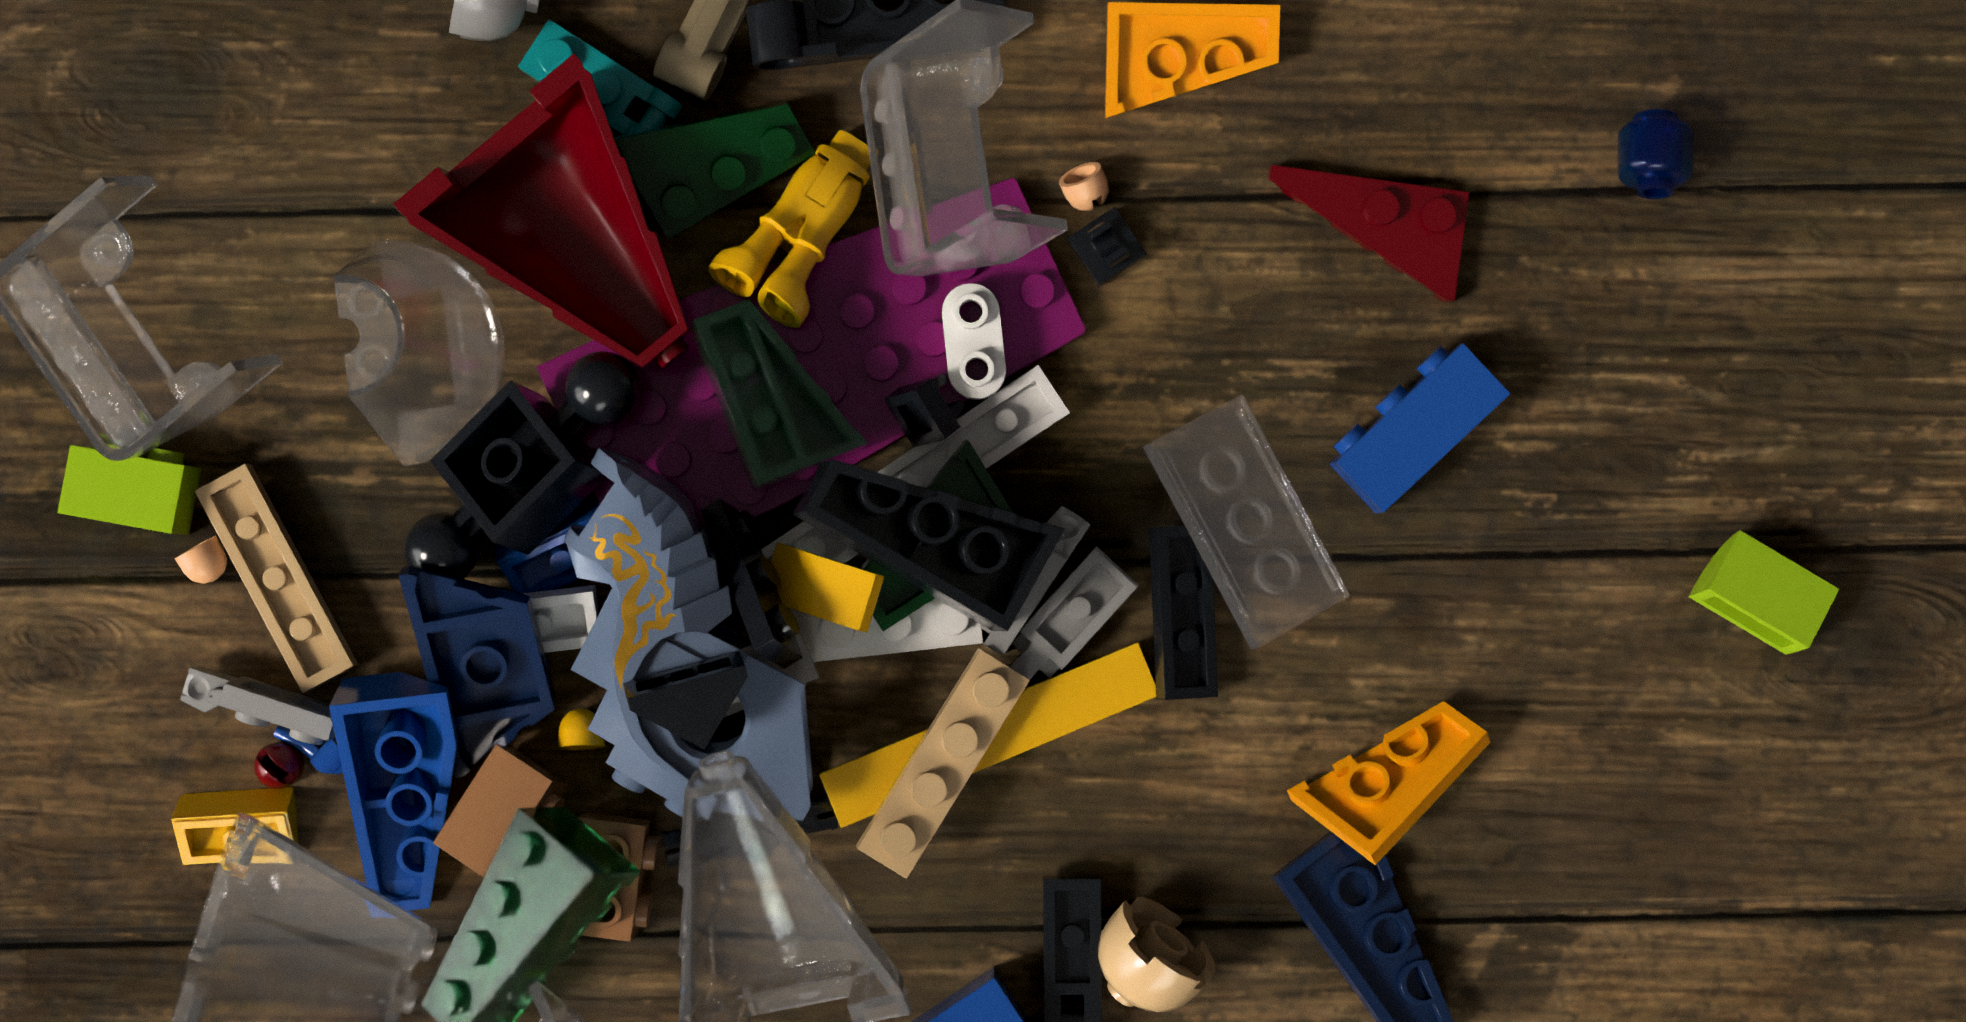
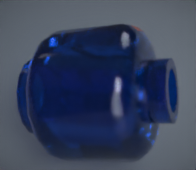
M1662 109L1642 111L1633 116L1632 121L1628 122L1619 131L1618 179L1626 187L1637 190L1638 196L1645 199L1667 198L1673 194V189L1685 185L1692 178L1693 130L1687 123L1679 120V116L1676 113Z

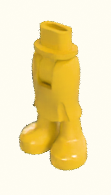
M839 130L829 145H819L815 155L805 161L795 172L772 210L759 218L760 226L754 234L742 245L724 249L714 257L708 266V271L712 278L727 291L737 296L749 297L760 283L770 260L778 247H780L788 254L767 278L759 290L757 300L760 307L772 319L784 326L799 328L808 316L810 309L805 288L809 274L816 262L824 260L829 242L857 206L862 188L870 178L866 170L876 157L875 151L869 145L843 130Z

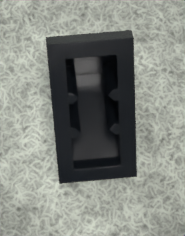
M735 651L623 683L630 711L705 750L746 681L748 674L740 652Z

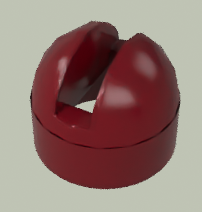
M284 742L269 744L257 754L254 761V771L259 781L265 786L273 789L285 788L296 783L302 776L304 758L299 750ZM267 755L281 769L289 773L284 779L265 763Z

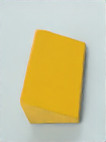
M292 787L183 794L179 797L171 818L183 865L297 858L299 853L296 798Z

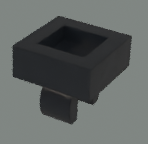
M1116 207L1067 238V242L1097 287H1100L1146 256V252Z
M939 375L901 386L884 399L913 447L945 440L961 427L955 417L962 412L964 403L962 400L946 404L939 392L940 387L949 381L946 375Z

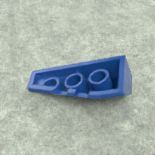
M402 672L343 678L329 708L372 913L374 915L430 908L440 848L434 845L433 842L445 824L458 745L448 687Z

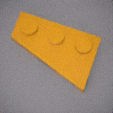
M1108 2L1105 118L1279 63L1280 5Z

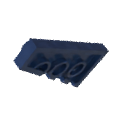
M1329 831L1272 875V878L1376 1022H1454L1429 960H1425L1414 934L1416 928L1407 908L1403 907L1392 880L1394 874L1386 855L1374 865Z

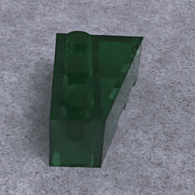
M749 299L693 320L691 327L692 336L753 492L818 468L821 463L832 459L839 460L858 453L868 445V442L857 429L854 430L832 403L833 400L825 390L816 384L797 361V356Z

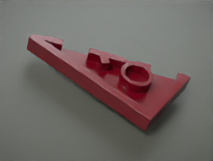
M1277 165L1270 166L1267 180L1277 185L1286 196L1298 204L1303 203L1331 222L1330 226L1365 250L1375 252L1385 260L1387 265L1401 274H1407L1435 293L1434 297L1440 301L1447 303L1455 301L1469 192Z

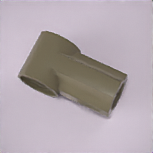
M694 0L679 31L674 30L665 41L655 63L654 76L695 97L707 101L715 91L723 75L728 60L726 52L746 14V9L751 4V0Z

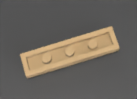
M243 464L195 490L201 505L302 693H308L358 666V662L251 464Z
M978 648L857 842L856 848L907 879L1030 680Z

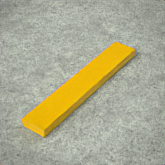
M1135 642L1026 687L973 773L1155 698L1156 685L1139 643ZM928 728L819 773L840 828L872 816L877 812Z

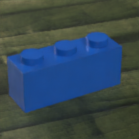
M1463 343L1452 348L1449 352L1442 345L1439 346L1416 368L1423 375L1407 391L1399 384L1375 406V409L1381 415L1364 430L1357 423L1333 445L1339 455L1329 465L1375 514L1385 512L1510 395L1509 391Z

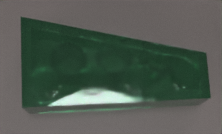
M567 807L518 808L421 1006L438 1022H515L547 984L545 977L558 962L567 961L578 947L575 941L590 923L599 922L612 907L609 902L621 886H630L641 871Z

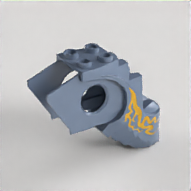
M599 447L591 464L613 481L614 484L587 525H571L564 540L567 544L577 578L606 583L612 587L571 668L572 671L607 690L588 730L614 745L606 761L608 765L615 768L612 779L621 786L637 793H643L647 787L666 798L664 805L669 810L689 820H695L697 816L705 818L711 808L803 821L811 807L810 793L813 789L805 694L806 684L736 647V645L750 639L721 624L724 619L733 613L736 601L727 578L723 579L722 565L716 549H713L706 523L699 524L694 507L687 495L676 485L646 465L624 454ZM735 651L740 652L748 674L746 681L737 694L744 707L746 721L743 732L728 741L709 742L704 750L629 710L623 683Z

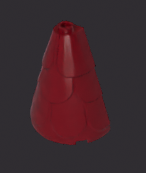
M572 54L529 90L536 99L452 170L447 171L440 167L435 168L393 203V205L400 214L406 217L410 225L485 268L486 274L552 309L555 319L641 367H648L657 362L664 369L689 348L683 339L691 332L658 233L650 231L628 163L625 158L621 157L593 77L584 68L579 58Z

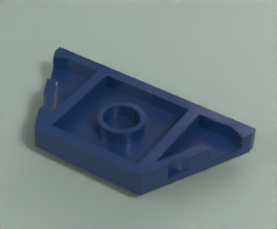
M414 566L402 567L398 576L427 681L448 687L458 737L453 775L454 778L463 777L472 770L473 764L490 753L496 744L506 746L516 738L517 733L525 726L536 724L555 709L557 698L531 598L529 595Z

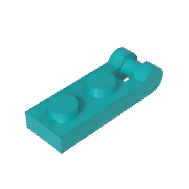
M548 19L518 65L521 71L540 82L572 54H575L582 62L584 68L593 77L611 129L620 135L627 133L632 135L659 129V127L665 125L668 119L674 121L683 107L682 104L665 92L650 85L550 19ZM638 99L649 106L639 123L627 117Z

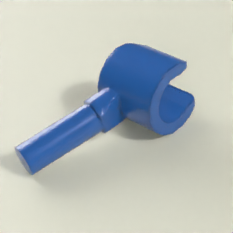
M280 725L276 728L274 737L303 752L305 756L310 758V762L316 770L326 774L343 773L336 737L326 741L320 747L319 745L304 743L290 737L289 728Z

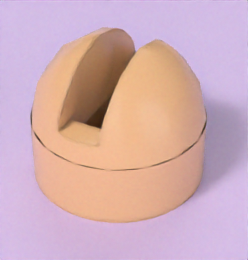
M1088 162L1076 166L1066 172L1059 180V185L1066 200L1079 211L1093 210V200L1099 204H1103L1106 201L1109 192L1108 181L1098 162Z
M216 535L174 558L182 572L190 580L203 584L218 579L224 573L227 565L225 550Z

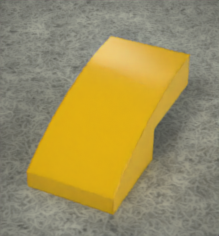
M777 542L771 563L781 580V585L776 589L782 603L788 608L868 633L885 576Z

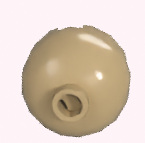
M1137 897L1131 905L1125 900L1110 917L1101 932L1098 959L1104 977L1108 981L1107 988L1118 1002L1128 1007L1135 1006L1146 1011L1169 1012L1183 1007L1201 991L1215 975V962L1203 941L1195 948L1187 937L1175 929L1183 922L1177 914L1160 903L1145 897Z

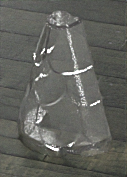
M730 751L717 752L703 758L698 764L699 769L690 777L684 792L678 884L683 887L678 955L682 958L678 1022H750L751 1016L849 998L847 1007L852 1022H875L910 1015L911 1001L899 969L856 913L852 900L811 850V841L807 833L749 760L742 756H734L733 752Z

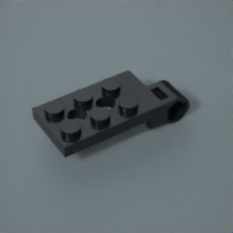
M775 0L754 4L746 9L753 68L757 70H782L1009 41L1004 0H956L950 4H940L934 0H904L903 4L894 11H883L876 7L872 0H803V3L795 0Z

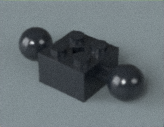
M599 351L585 355L569 371L565 387L567 401L557 411L545 396L510 380L430 460L463 505L454 514L446 512L433 513L421 518L413 525L405 541V558L408 566L465 579L474 570L480 554L478 537L483 532L488 535L493 543L529 555L607 478L591 464L594 456L579 437L592 424L598 426L613 425L623 421L634 411L639 402L641 384L633 365L624 357L613 352Z

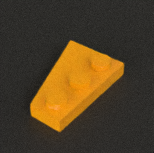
M1442 701L1386 733L1383 742L1354 759L1351 755L1344 757L1332 764L1334 770L1308 785L1304 780L1288 789L1287 792L1293 803L1376 865L1490 744V739L1486 730Z

